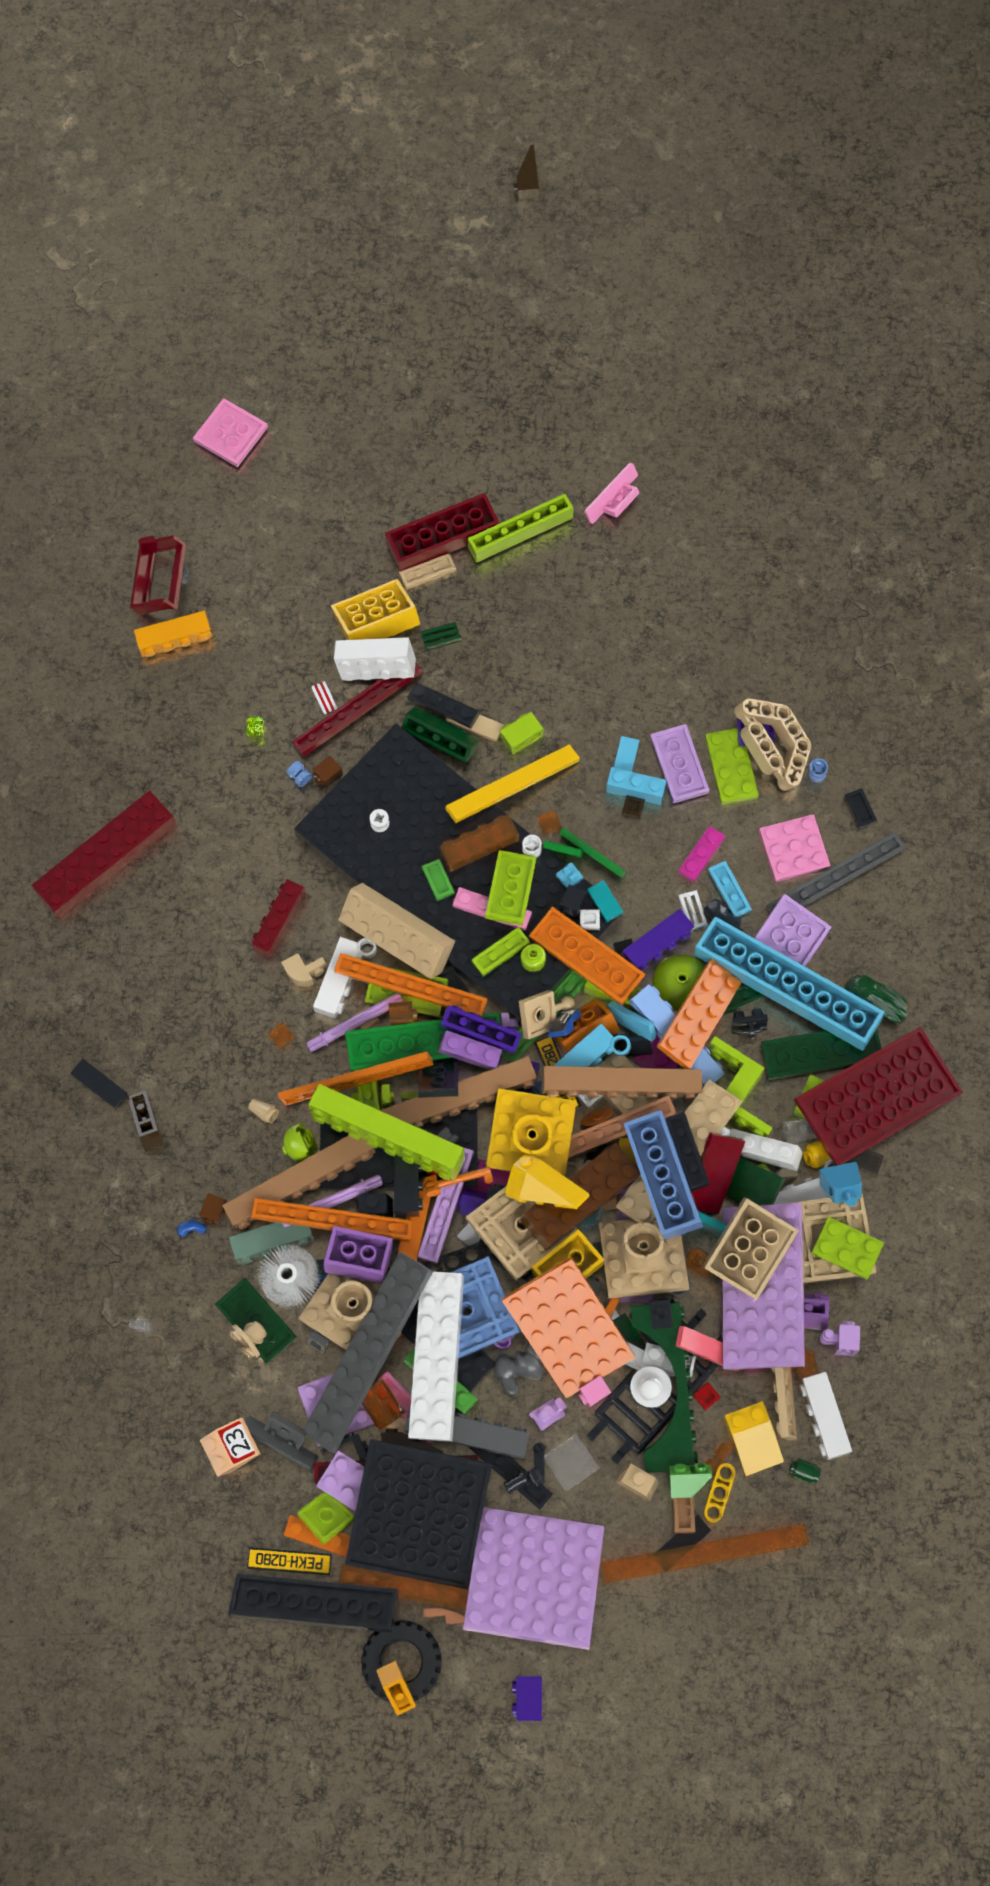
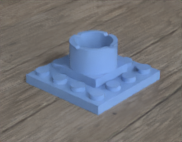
M489 1256L451 1272L462 1273L464 1276L458 1359L520 1333L515 1320L502 1302V1297L505 1295ZM467 1309L472 1310L470 1315H465Z

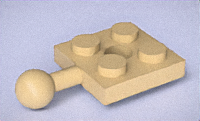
M547 990L519 1001L523 1037L531 1039L549 1032L550 1026L556 1018V1012L572 1010L575 1006L574 999L570 996H564L559 1003L555 1004L553 991ZM540 1010V1015L537 1019V1012Z

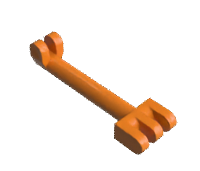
M485 1167L460 1174L455 1181L452 1179L437 1180L436 1175L425 1177L423 1183L427 1196L433 1197L441 1194L440 1188L483 1176L485 1182L489 1184L493 1182L490 1167Z

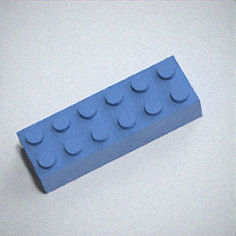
M662 1110L623 1123L663 1238L668 1240L703 1227Z

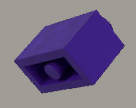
M516 1676V1681H512V1694H516V1703H512V1716H516V1721H542V1676Z

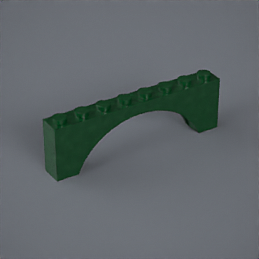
M680 1302L670 1303L673 1327L662 1329L652 1328L650 1305L631 1306L632 1327L647 1334L663 1349L671 1362L677 1383V1399L672 1419L660 1438L644 1450L645 1472L647 1473L669 1471V1466L676 1464L694 1465L698 1463L697 1451H693L692 1444L696 1443L695 1430L691 1431V1422H695L694 1410H689V1402L693 1401L692 1389H687V1381H691L690 1368L685 1367V1360H689L688 1351L676 1347L679 1326H682L681 1319H685L684 1306L680 1307Z

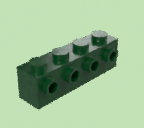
M417 707L412 708L406 713L401 727L407 733L464 762H467L474 756L480 739Z

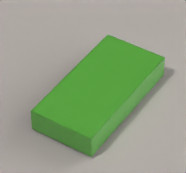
M440 859L422 866V870L437 901L455 894Z

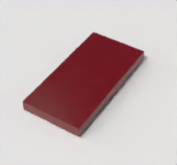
M709 1133L701 1159L710 1185L691 1192L697 1210L719 1214L746 1141L741 1138Z

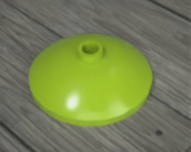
M678 954L664 959L655 969L652 985L659 991V997L663 1001H667L674 1010H679L705 966L701 961L689 955ZM684 976L686 980L680 981L679 977Z

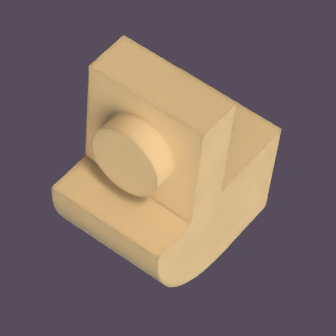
M298 953L281 962L291 982L302 987L314 985L312 977L322 975L327 969L323 957L305 966Z

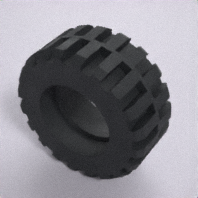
M407 1620L394 1621L392 1633L375 1631L369 1636L361 1656L362 1675L366 1680V1684L375 1695L390 1702L376 1670L382 1668L383 1654L391 1644L398 1641H406L413 1644L421 1655V1668L416 1677L406 1682L415 1702L427 1695L438 1681L442 1669L440 1647L434 1636L420 1624Z

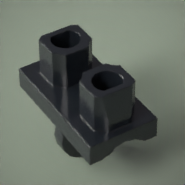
M761 1008L753 1009L751 1016H745L742 1010L734 1011L732 1033L749 1034L750 1040L754 1039L755 1033L767 1030V1014H764Z

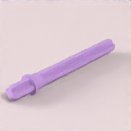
M396 993L324 1033L320 1032L319 1036L307 1042L309 1050L313 1052L324 1045L329 1046L328 1043L344 1035L345 1031H352L403 1002L401 995Z
M380 1175L373 1176L367 1180L361 1179V1182L308 1206L331 1208L357 1197L358 1194H369L368 1191L382 1186L383 1181ZM282 1223V1225H283L284 1227L290 1226V1224H283V1223Z

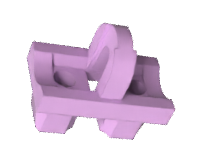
M560 1397L556 1400L553 1398L532 1411L529 1416L535 1420V1423L542 1431L566 1414L563 1410L567 1406Z

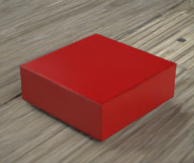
M709 1382L692 1395L704 1411L721 1398Z

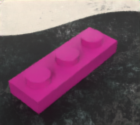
M709 826L680 867L678 873L695 882L725 839V835Z

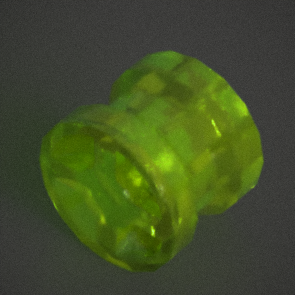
M256 716L247 717L246 723L248 725L245 728V734L251 737H262V727L265 725V720Z

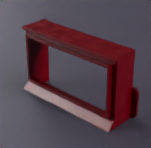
M152 535L139 539L130 609L141 616L151 612L178 609L187 544L175 535L155 539ZM176 549L169 599L159 598L148 601L155 553Z

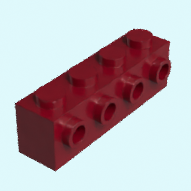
M288 879L284 884L280 885L276 900H272L270 903V911L267 917L264 916L260 922L261 928L259 932L255 933L251 939L254 952L269 959L273 957L306 895L304 886Z

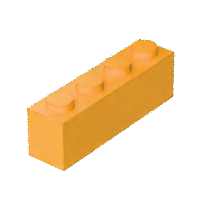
M205 610L134 630L142 657H150L158 652H168L176 647H186L191 643L204 642L212 638Z

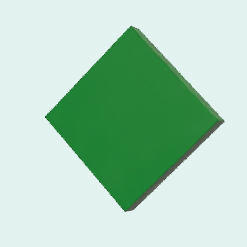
M544 841L543 845L544 849L581 859L584 853L581 849L550 841Z

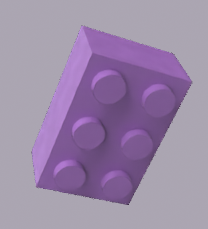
M334 1226L324 1260V1271L382 1284L386 1277L393 1250V1238Z

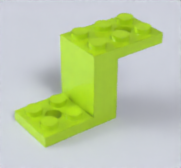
M714 1036L708 1049L711 1053V1058L718 1062L722 1061L727 1064L726 1067L729 1070L738 1072L726 1089V1091L742 1101L739 1108L730 1118V1121L740 1131L745 1130L748 1133L769 1138L773 1128L741 1108L761 1079L765 1068Z

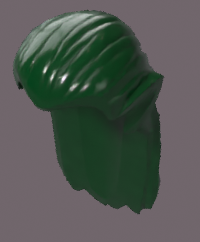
M867 973L855 975L845 983V990L885 1012L884 1017L898 1024L901 1023L900 1019L907 1018L908 1012L906 1008L908 1006L906 1005V999L890 987L873 980Z

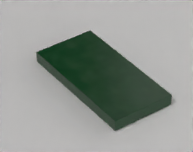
M246 1278L242 1279L215 1303V1306L232 1325L236 1324L242 1331L247 1323L254 1321L264 1327L266 1337L263 1343L256 1344L255 1347L259 1351L261 1359L267 1365L297 1339V1336Z

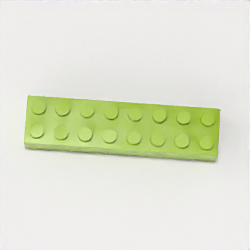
M321 1084L318 1085L308 1104L313 1120L320 1124L325 1122L338 1132L343 1130L349 1133L348 1135L353 1139H363L373 1148H383L391 1156H401L405 1162L421 1165L420 1168L427 1172L434 1171L445 1180L452 1179L455 1181L465 1161L463 1147Z

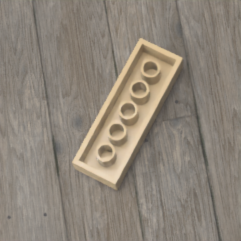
M364 883L350 889L338 921L430 979L443 972L455 943L450 937Z

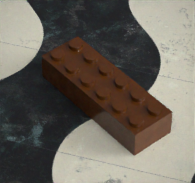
M614 1143L569 1178L570 1181L590 1195L577 1209L555 1207L552 1203L535 1204L523 1213L520 1220L542 1247L548 1250L628 1188L641 1173L619 1146Z

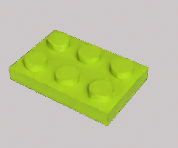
M828 1216L811 1254L868 1280L884 1242Z

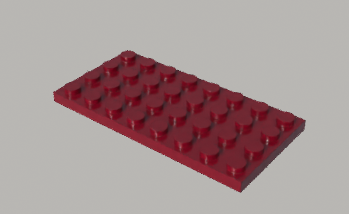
M920 1026L796 1097L794 1101L832 1162L837 1166L844 1164L961 1095L963 1091Z

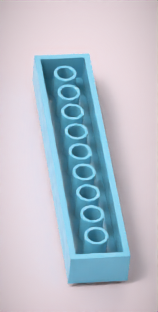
M717 917L713 919L695 947L694 956L705 962L711 959L715 960L742 983L862 1051L883 1019L885 1013L883 1010Z

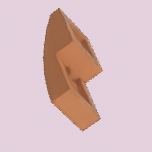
M440 1608L423 1609L424 1618L445 1616L446 1624L464 1623L465 1616L457 1612Z

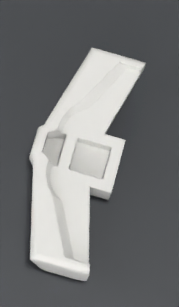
M628 1343L636 1358L626 1363V1365L636 1370L645 1366L655 1365L663 1369L669 1377H675L671 1362L665 1356V1352L660 1346L647 1343L644 1351ZM696 1355L689 1356V1360H685V1367L690 1368V1376L693 1373Z

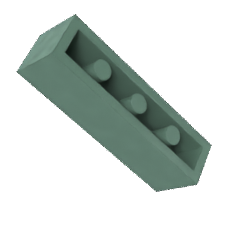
M276 1222L229 1237L235 1260L242 1265L253 1262V1258L271 1256L272 1252L278 1251L277 1247L281 1249V1252L282 1250L288 1251L293 1245H307L310 1243V1240L314 1239L310 1227L297 1225L284 1227L282 1223Z

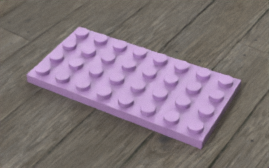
M801 1203L760 1205V1207L799 1231L757 1300L723 1280V1369L805 1367ZM738 1207L722 1208V1223L727 1226Z

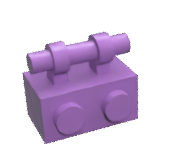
M815 1292V1294L803 1293L804 1328L827 1329L829 1295L821 1294V1292Z

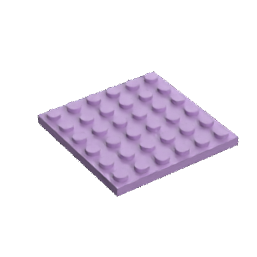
M484 1507L474 1554L463 1630L589 1650L604 1526Z

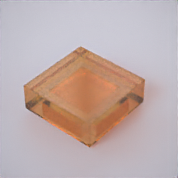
M556 810L538 816L544 835L562 829Z
M283 1022L268 1033V1036L280 1050L295 1038L294 1034Z

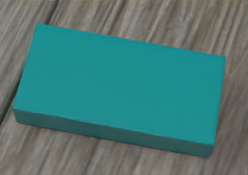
M604 880L587 889L606 923L623 914V910Z

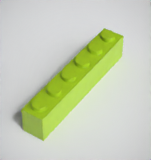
M566 494L560 495L469 537L468 549L477 563L572 519L574 508Z

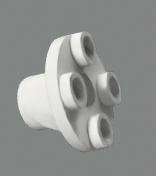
M650 1365L642 1367L634 1374L631 1380V1393L639 1404L645 1407H658L665 1403L670 1396L672 1389L671 1380L663 1369Z

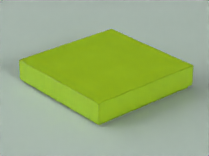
M324 1491L297 1512L299 1518L323 1545L354 1521V1515L345 1504Z

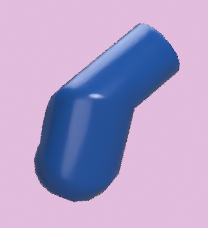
M190 1219L178 1225L177 1234L185 1237L188 1232L194 1230L204 1235L207 1225Z

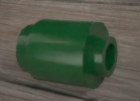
M797 1458L796 1461H792L789 1472L792 1473L791 1477L808 1484H817L821 1468H818L816 1464Z

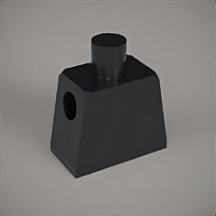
M358 1194L355 1200L357 1213L393 1218V1198L388 1194Z

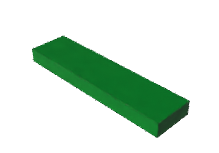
M562 828L559 832L561 836L619 877H624L627 873L626 870L568 829Z

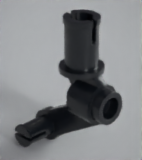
M536 1443L533 1447L534 1468L528 1472L518 1471L519 1474L503 1483L509 1494L523 1485H533L537 1488L546 1482L544 1480L545 1446L543 1443Z

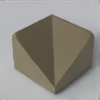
M781 1168L774 1173L785 1178L781 1189L794 1182L798 1177L795 1171Z

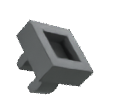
M312 1330L308 1336L307 1344L324 1354L328 1349L329 1340Z

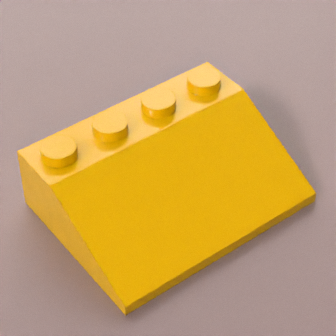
M398 579L331 605L346 640L385 639L420 625L416 607Z

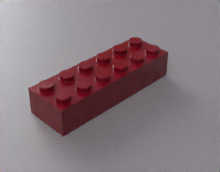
M482 493L385 532V539L392 557L401 572L468 546L469 537L498 525L500 522L486 493Z

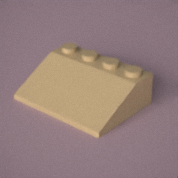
M744 1197L702 1267L757 1300L799 1230Z

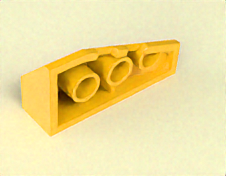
M527 1153L512 1166L505 1190L506 1196L518 1202L536 1201L538 1205L552 1203L555 1207L577 1209L590 1196L588 1192L542 1160Z

